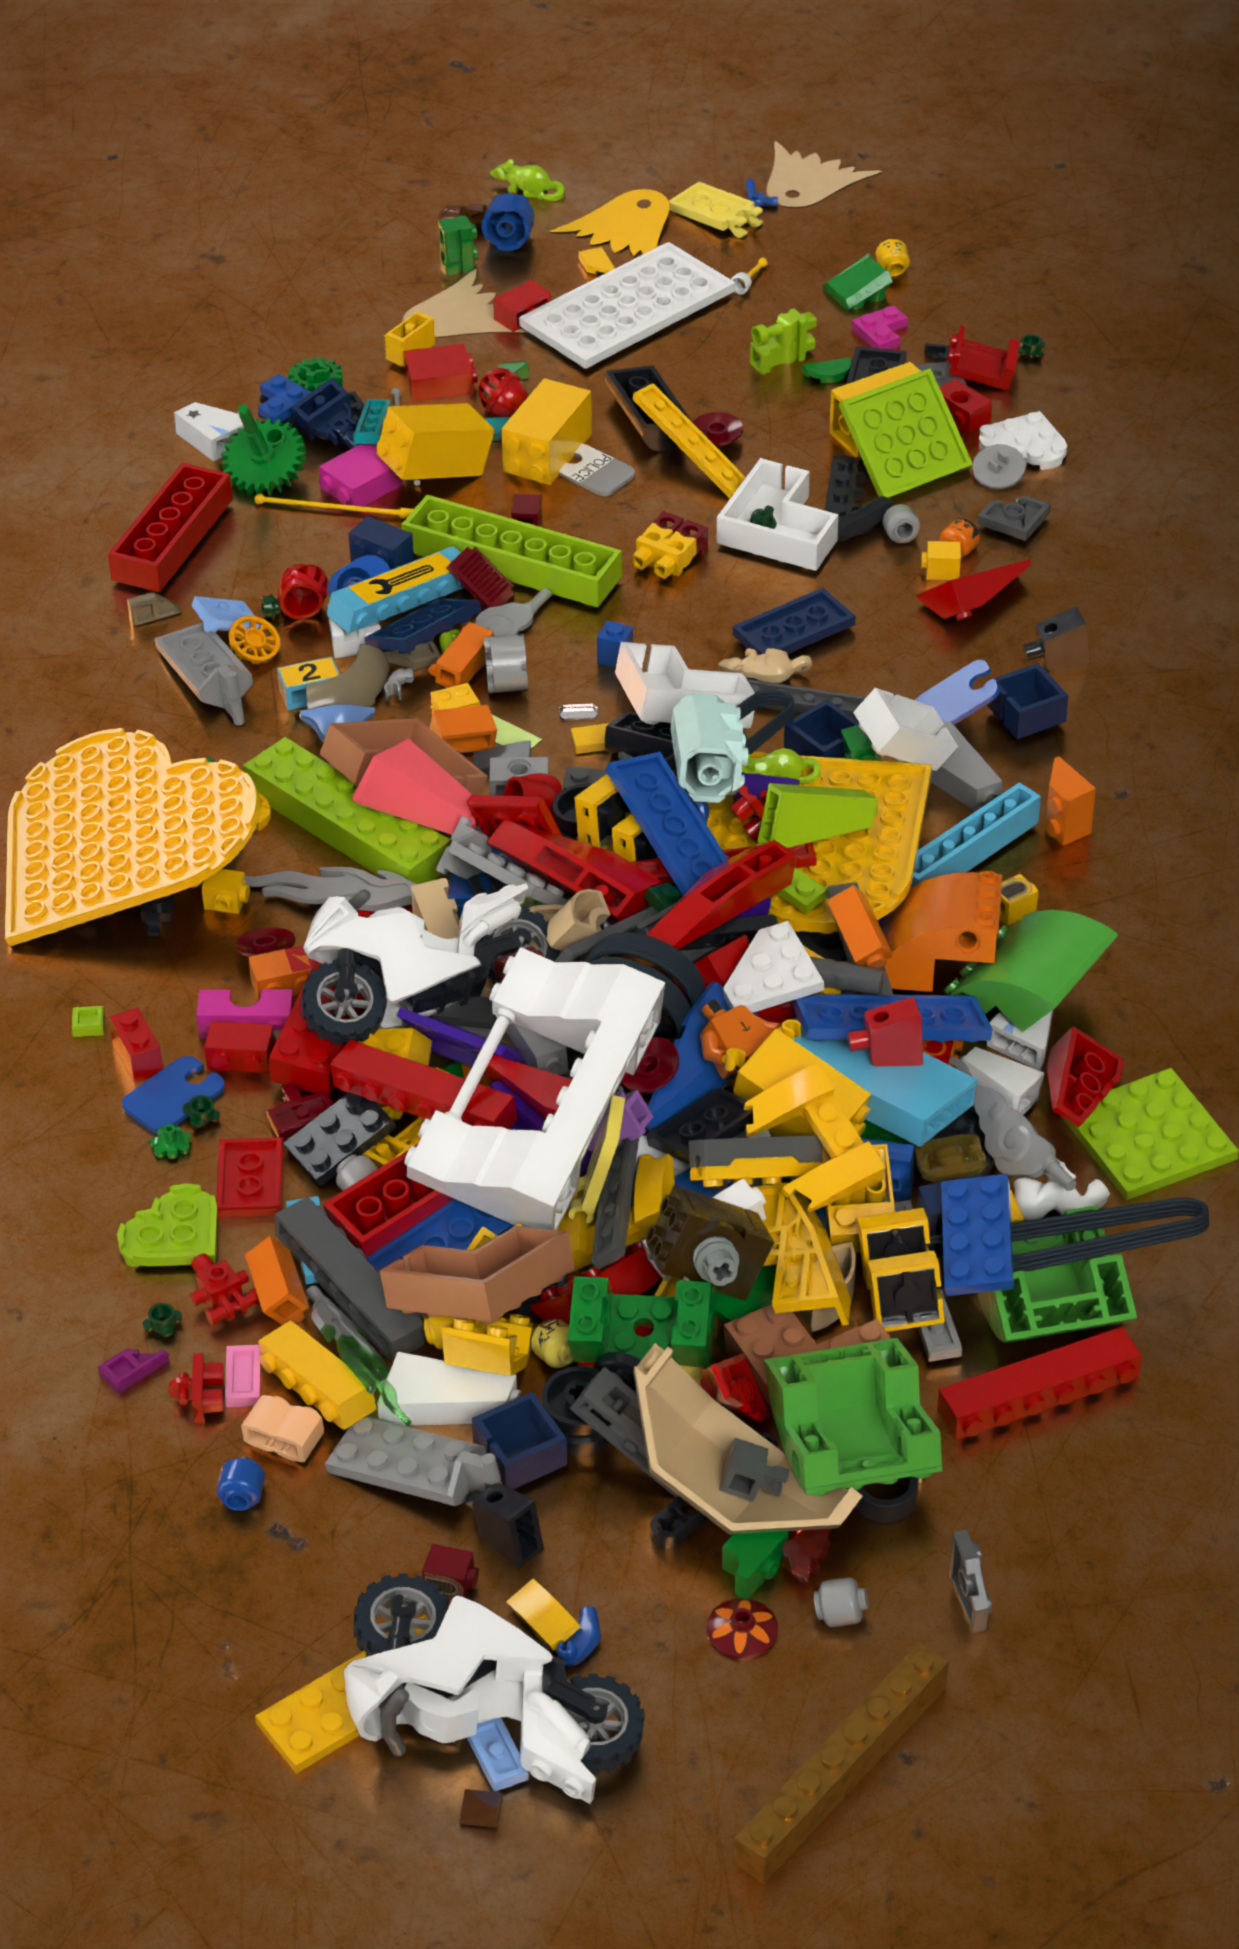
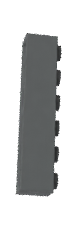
M306 1197L275 1214V1236L300 1263L302 1261L314 1274V1279L391 1364L394 1362L397 1352L409 1354L424 1346L425 1331L422 1315L418 1312L405 1314L401 1310L387 1308L380 1270L373 1268L367 1261L363 1251L360 1248H355L350 1243L343 1229L336 1227L328 1219L325 1210L321 1206H316L309 1197Z

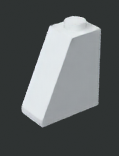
M974 1047L966 1056H961L960 1060L967 1065L972 1077L978 1079V1085L997 1091L1004 1097L1009 1107L1022 1115L1038 1101L1044 1072L978 1047Z

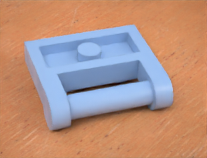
M194 596L191 605L200 619L203 620L204 630L211 633H216L217 630L229 631L232 624L238 618L255 616L244 601ZM249 622L243 623L245 628H250ZM256 623V627H255V628H258V629H259V628H260V624Z

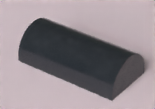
M654 365L606 371L605 382L645 444L655 451H668L676 448L678 445L632 400L634 392L654 383L691 421Z
M626 711L606 726L605 748L608 752L615 754L624 752L632 757L661 752L666 759L674 753L670 730L671 723L647 724L640 720L637 713Z

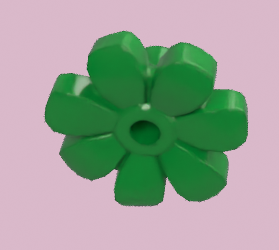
M167 1124L157 1130L158 1137H152L150 1140V1146L154 1149V1154L158 1158H163L167 1154L169 1159L178 1157V1152L182 1155L189 1153L190 1145L188 1143L192 1139L189 1132L182 1133L181 1127Z

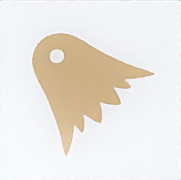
M774 141L775 160L766 190L768 197H778V204L804 207L817 203L856 181L882 171L852 172L856 167H847L839 170L841 160H831L821 164L817 153L801 159L798 151H794L790 155L782 145ZM790 190L798 191L800 195L796 198L787 197L785 193Z
M476 268L451 287L409 309L402 319L403 321L417 311L433 317L435 337L472 333L512 332L494 320L493 304L488 303L492 301L496 293L477 294L483 284L472 286L476 278ZM521 328V329H519V330H517V331H515V332H528V331H526L525 329Z

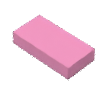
M259 1345L227 1346L226 1407L255 1406L261 1397V1363L259 1360L261 1351Z

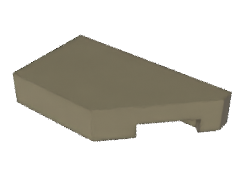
M154 592L127 599L129 619L132 626L181 613L178 604Z
M433 640L416 645L415 650L408 653H399L398 650L383 652L387 656L388 662L414 670L436 664V661L441 657Z

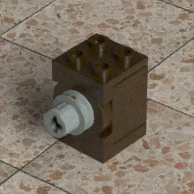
M676 1185L673 1186L670 1194L663 1198L660 1205V1215L655 1225L652 1224L649 1227L646 1235V1245L661 1274L679 1280L686 1276L690 1281L711 1282L712 1288L716 1287L719 1293L744 1301L747 1300L774 1244L770 1233L757 1212L743 1209L742 1207L685 1188L682 1189V1187Z

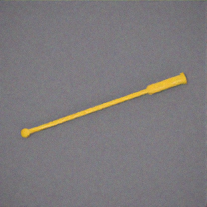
M257 494L254 498L255 502L259 505L264 502L399 515L403 519H406L414 510L412 508L394 510L264 497L262 494Z

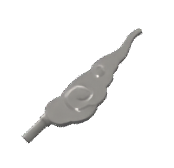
M543 588L526 604L511 602L502 606L487 608L477 616L474 624L493 631L494 636L518 634L519 631L531 626L533 615L551 597V591L548 588Z
M955 1057L949 1059V1063L956 1066L958 1070L972 1076L963 1061ZM977 1084L973 1104L979 1116L980 1129L985 1134L984 1144L986 1151L994 1158L997 1169L1012 1178L1024 1176L1037 1178L1047 1172L1066 1191L1073 1190L1076 1187V1181L1063 1169L1060 1162L1056 1159L1053 1145L1038 1135L1034 1126L1025 1116L1009 1107L1001 1094L993 1089Z

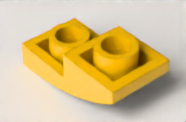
M531 1579L506 1601L510 1609L530 1626L534 1634L541 1641L548 1644L549 1648L553 1651L557 1649L561 1641L565 1643L581 1628L566 1609L534 1579Z

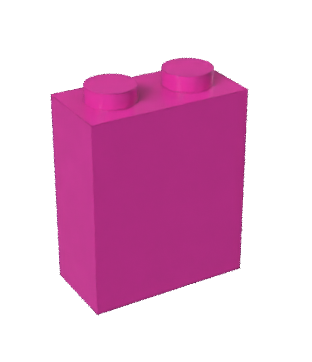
M360 444L319 466V484L321 488L345 505L365 506L402 486L403 480L376 454L377 446L374 444Z

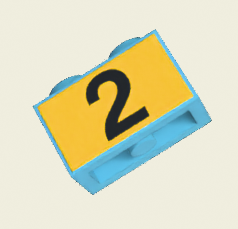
M332 656L277 668L279 691L287 710L307 706L306 684L326 681L339 675Z

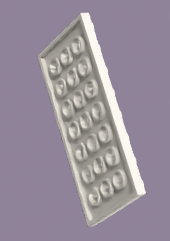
M667 242L520 316L519 326L586 369L735 292L736 282L672 243Z

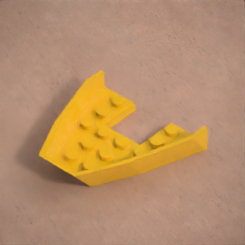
M787 1182L756 1186L766 1200V1204L763 1205L766 1219L763 1223L774 1241L773 1247L763 1266L777 1265L772 1299L775 1314L835 1307L841 1324L849 1325L851 1298L828 1233L816 1212H809L807 1210L810 1204L808 1199L798 1191L794 1192L790 1198L786 1197L782 1192V1188L789 1184ZM672 1277L665 1282L663 1279L654 1296L675 1297L676 1283L683 1280ZM643 1323L645 1327L654 1328L651 1324Z

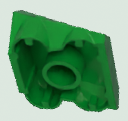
M868 253L843 272L824 283L823 288L849 311L862 308L867 301L879 302L886 298V290L892 283L889 269L886 271Z

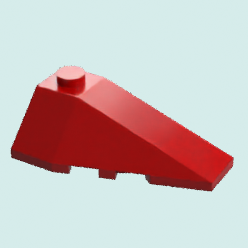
M1028 559L950 580L917 594L920 602L943 619L955 616L956 620L959 621L973 616L972 610L982 607L1032 565V563Z
M1073 1026L1050 1050L1047 1073L1052 1110L1077 1127H1080L1121 1079L1124 1058Z
M744 1353L700 1371L703 1377L700 1379L701 1387L726 1409L758 1422L771 1417Z

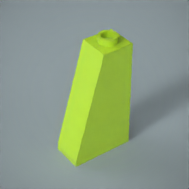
M769 783L757 842L763 844L775 840L786 848L871 828L873 819L877 814L878 798L865 790Z

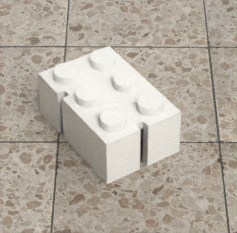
M874 688L853 712L859 721V728L871 740L872 749L881 756L887 755L900 762L932 764V770L937 771L958 748L948 729L942 728L944 723L933 706L899 695L894 696L893 693Z

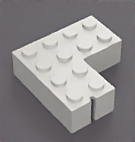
M760 458L717 516L716 543L817 571L837 542L838 514L804 505L809 498L810 471L787 465L785 468V490H783L782 464ZM767 505L774 508L773 516L777 522L776 528L771 529L750 523L752 513L758 508L764 509Z
M621 642L615 674L640 720L647 724L671 723L673 708L679 704L680 699L684 696H690L692 693L717 695L725 703L735 704L736 706L755 694L743 673L688 669L675 646L651 644L646 670L643 672L642 667L646 644ZM755 710L740 720L743 721V728L751 729Z

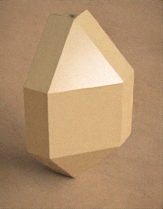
M654 1343L637 1367L634 1366L633 1370L649 1473L728 1534L839 1528L862 1495L852 1487L848 1491L843 1488L830 1490L828 1494L823 1496L806 1495L796 1480L785 1453L714 1400L671 1358L673 1354L672 1349L667 1347L664 1350ZM735 1438L768 1448L767 1466H782L789 1469L788 1480L786 1483L782 1482V1490L779 1497L768 1493L762 1487L759 1488L753 1502L720 1491L724 1460Z

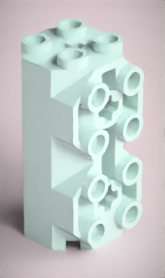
M692 693L690 696H684L680 699L679 704L673 708L670 730L679 785L689 792V796L694 801L719 803L725 798V795H736V793H739L738 789L744 785L745 777L741 774L742 766H747L748 748H745L746 736L743 734V721H740V707H736L735 704L725 703L717 695Z

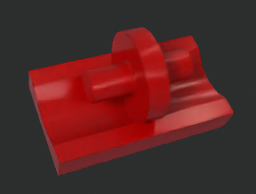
M743 785L738 789L742 798L730 808L742 823L752 815H755V818L745 824L743 828L753 841L756 842L759 836L767 791L765 790L760 793L761 799L759 800L756 796L752 795L746 785Z
M193 1353L192 1378L189 1377L188 1373L182 1372L179 1374V1377L172 1379L169 1383L168 1393L173 1399L178 1400V1404L186 1405L188 1400H191L192 1406H194V1423H205V1413L223 1411L222 1388L206 1389V1386L224 1385L223 1362L205 1363L203 1353Z

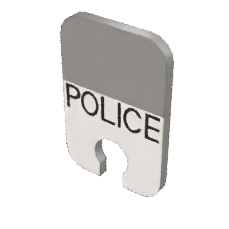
M581 444L574 452V456L582 459L581 462L576 464L566 462L559 471V476L601 496L614 493L635 477V469L586 444Z

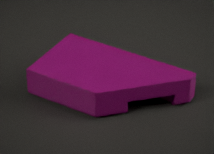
M124 1349L99 1365L98 1373L113 1389L121 1393L170 1361L169 1353L163 1350H159L157 1354L139 1353V1350Z

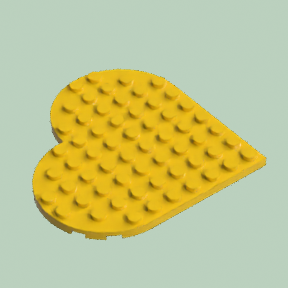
M123 728L98 731L80 737L57 749V756L46 764L40 762L25 777L26 785L21 791L15 792L10 803L7 828L5 939L11 947L78 924H84L90 920L111 915L133 906H139L143 903L169 896L187 888L199 886L204 880L230 863L245 847L256 829L261 812V801L258 790L249 774L241 771L238 765L222 759L218 763L208 762L206 758L189 759L174 763L163 742L161 743L156 740L154 735L138 729L135 733L125 732Z
M753 752L750 756L754 759L764 757L769 753ZM800 756L802 759L814 758L821 766V774L818 780L800 785L865 790L878 798L877 814L873 819L871 828L812 842L817 865L797 869L825 888L857 882L859 890L866 895L876 919L879 920L896 909L905 899L911 888L932 777V764ZM807 767L804 769L800 776H807L811 774L813 770ZM725 795V798L719 803L707 802L710 811L706 825L722 850L753 847L759 844L757 841L754 842L743 828L753 817L751 816L742 823L731 810L733 795ZM776 893L769 897L771 904L768 915L776 916L778 923L789 921L794 932L805 931L831 934L838 931L833 913L827 902L828 898L805 914Z

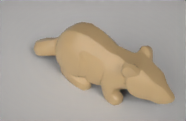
M749 648L745 651L746 658L724 659L718 664L725 672L743 673L745 678H755L759 681L780 684L788 680L793 673L809 671L812 667V659L810 656L804 655L791 660L788 658L787 652L771 648L766 649L765 654L758 655L756 650Z

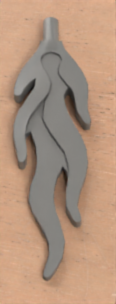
M320 867L321 877L295 871H283L255 877L245 876L246 885L250 887H264L262 889L264 897L278 896L306 904H324L329 897L335 896L344 897L349 901L360 890L366 889L370 892V899L358 909L364 911H379L411 905V886L417 885L394 872L377 870L376 877L364 870L353 867Z

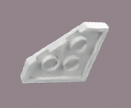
M785 921L758 930L724 986L723 994L730 1010L743 1005L754 1013L824 991V981L789 921Z

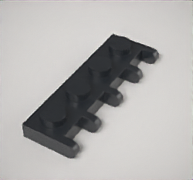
M847 455L832 457L825 511L838 514V519L863 507L860 504H853L854 499L861 500L865 497V490L863 488H856V483L864 484L867 481V474L865 472H858V469H866L860 457H850Z

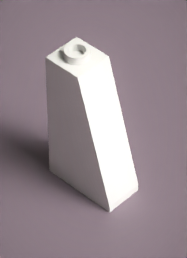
M397 1352L377 1403L379 1420L403 1426L472 1424V1418L521 1397L522 1392L517 1389L516 1375L507 1376L445 1364L443 1360Z

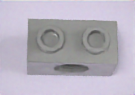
M548 757L490 758V795L503 796L506 783L513 776L521 777L534 773L549 775Z

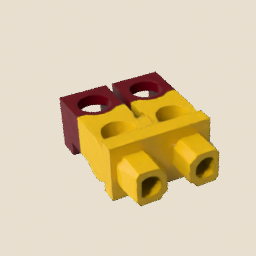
M663 511L643 535L636 539V551L632 555L633 566L640 570L645 569L648 565L654 567L656 575L664 579L670 574L679 577L683 572V568L690 564L692 558L697 553L703 554L708 549V527L690 520L684 522V518ZM667 521L674 523V525L667 527ZM690 530L696 531L697 534L690 536Z

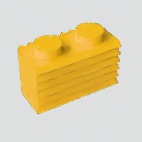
M417 311L385 334L384 337L386 339L384 341L386 343L384 345L386 348L384 349L387 355L385 358L399 366L405 367L404 351L432 348V345H435L434 318Z

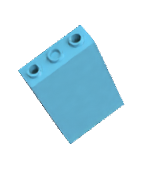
M802 1027L801 1036H794L795 1042L871 1093L868 1104L871 1110L866 1120L919 1147L973 1106L978 1079L924 1052L923 1065L873 1066L866 1049L850 1052L848 1041L836 1039L814 1041L806 1039Z

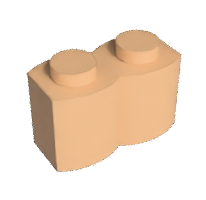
M261 1395L241 1425L243 1438L246 1443L265 1451H274L280 1456L296 1462L306 1461L324 1433L322 1416L311 1407L291 1406L285 1399L279 1396Z

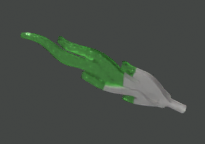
M313 1285L309 1287L307 1295L313 1302L311 1318L323 1334L325 1340L330 1343L333 1337L335 1338L340 1357L364 1384L367 1392L373 1394L378 1387L385 1405L397 1418L409 1426L412 1421L398 1406L397 1392L386 1379L390 1371L381 1356L367 1342L368 1338L329 1298L324 1296L318 1286Z

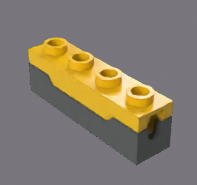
M817 1135L690 1140V1181L703 1180V1187L723 1186V1179H732L733 1184L743 1178L749 1185H753L752 1178H762V1184L782 1183V1177L791 1176L792 1182L822 1165V1143Z

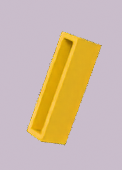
M291 1320L258 1340L261 1351L259 1360L265 1371L274 1373L279 1377L287 1389L296 1391L307 1405H313L328 1422L333 1421L342 1430H345L377 1410L371 1383Z

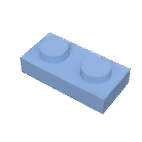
M502 1718L477 1723L476 1735L467 1737V1740L493 1791L496 1792L529 1780V1771L521 1766L520 1753Z

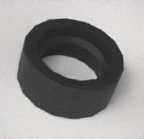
M906 1477L898 1479L897 1482L906 1489V1492L898 1498L889 1500L871 1496L864 1490L863 1486L861 1489L856 1490L862 1497L855 1505V1509L863 1517L877 1523L889 1524L901 1521L909 1516L917 1505L919 1478Z

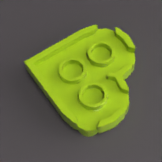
M184 1183L169 1187L170 1192L162 1195L160 1199L157 1197L154 1199L151 1209L136 1212L135 1218L129 1220L125 1225L121 1223L117 1232L119 1250L128 1266L191 1265L193 1259L200 1254H207L216 1264L217 1204L215 1196H210L209 1193L202 1191L201 1186L198 1184Z

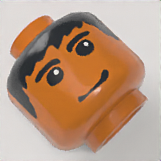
M958 518L954 519L941 532L939 539L945 542H960L961 558H964L979 544L980 535L977 527L971 521Z

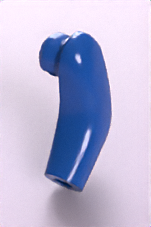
M592 1606L583 1607L579 1610L578 1624L581 1628L566 1643L561 1641L557 1646L558 1657L563 1659L564 1666L572 1667L578 1665L600 1642L601 1630L596 1608Z

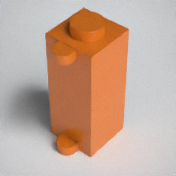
M472 622L463 626L459 631L460 634L436 661V664H432L428 668L429 673L435 676V683L447 688L468 683L485 663L484 637L494 636L493 631Z
M852 885L828 899L827 902L855 963L873 968L885 966L887 964L886 960L893 957V954L866 895L856 886Z
M269 1236L244 1254L262 1311L281 1325L290 1320L294 1323H299L305 1319L303 1311L308 1309L309 1305L293 1257L287 1247Z

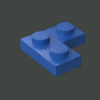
M278 374L260 385L261 394L268 397L269 400L257 406L258 414L266 420L270 418L273 424L277 419H280L282 422L293 415L291 406L311 392Z

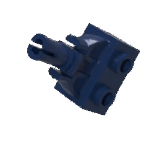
M333 378L291 406L295 425L311 441L318 437L323 440H330L336 446L339 443L341 445L345 444L350 450L360 445L354 444L353 435L358 423L353 420L349 394Z

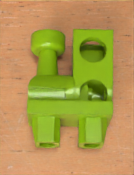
M794 308L788 310V313H781L777 318V324L767 328L763 324L753 326L751 335L754 342L750 343L749 363L761 375L771 372V367L780 364H790L795 362V360L798 362L805 360L806 352L815 349V339L810 333H807V330L816 327V317L811 312L800 314Z

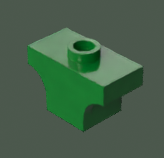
M789 1532L733 1534L722 1547V1569L735 1577V1595L749 1599L766 1579L770 1580L774 1577L780 1563L788 1555Z

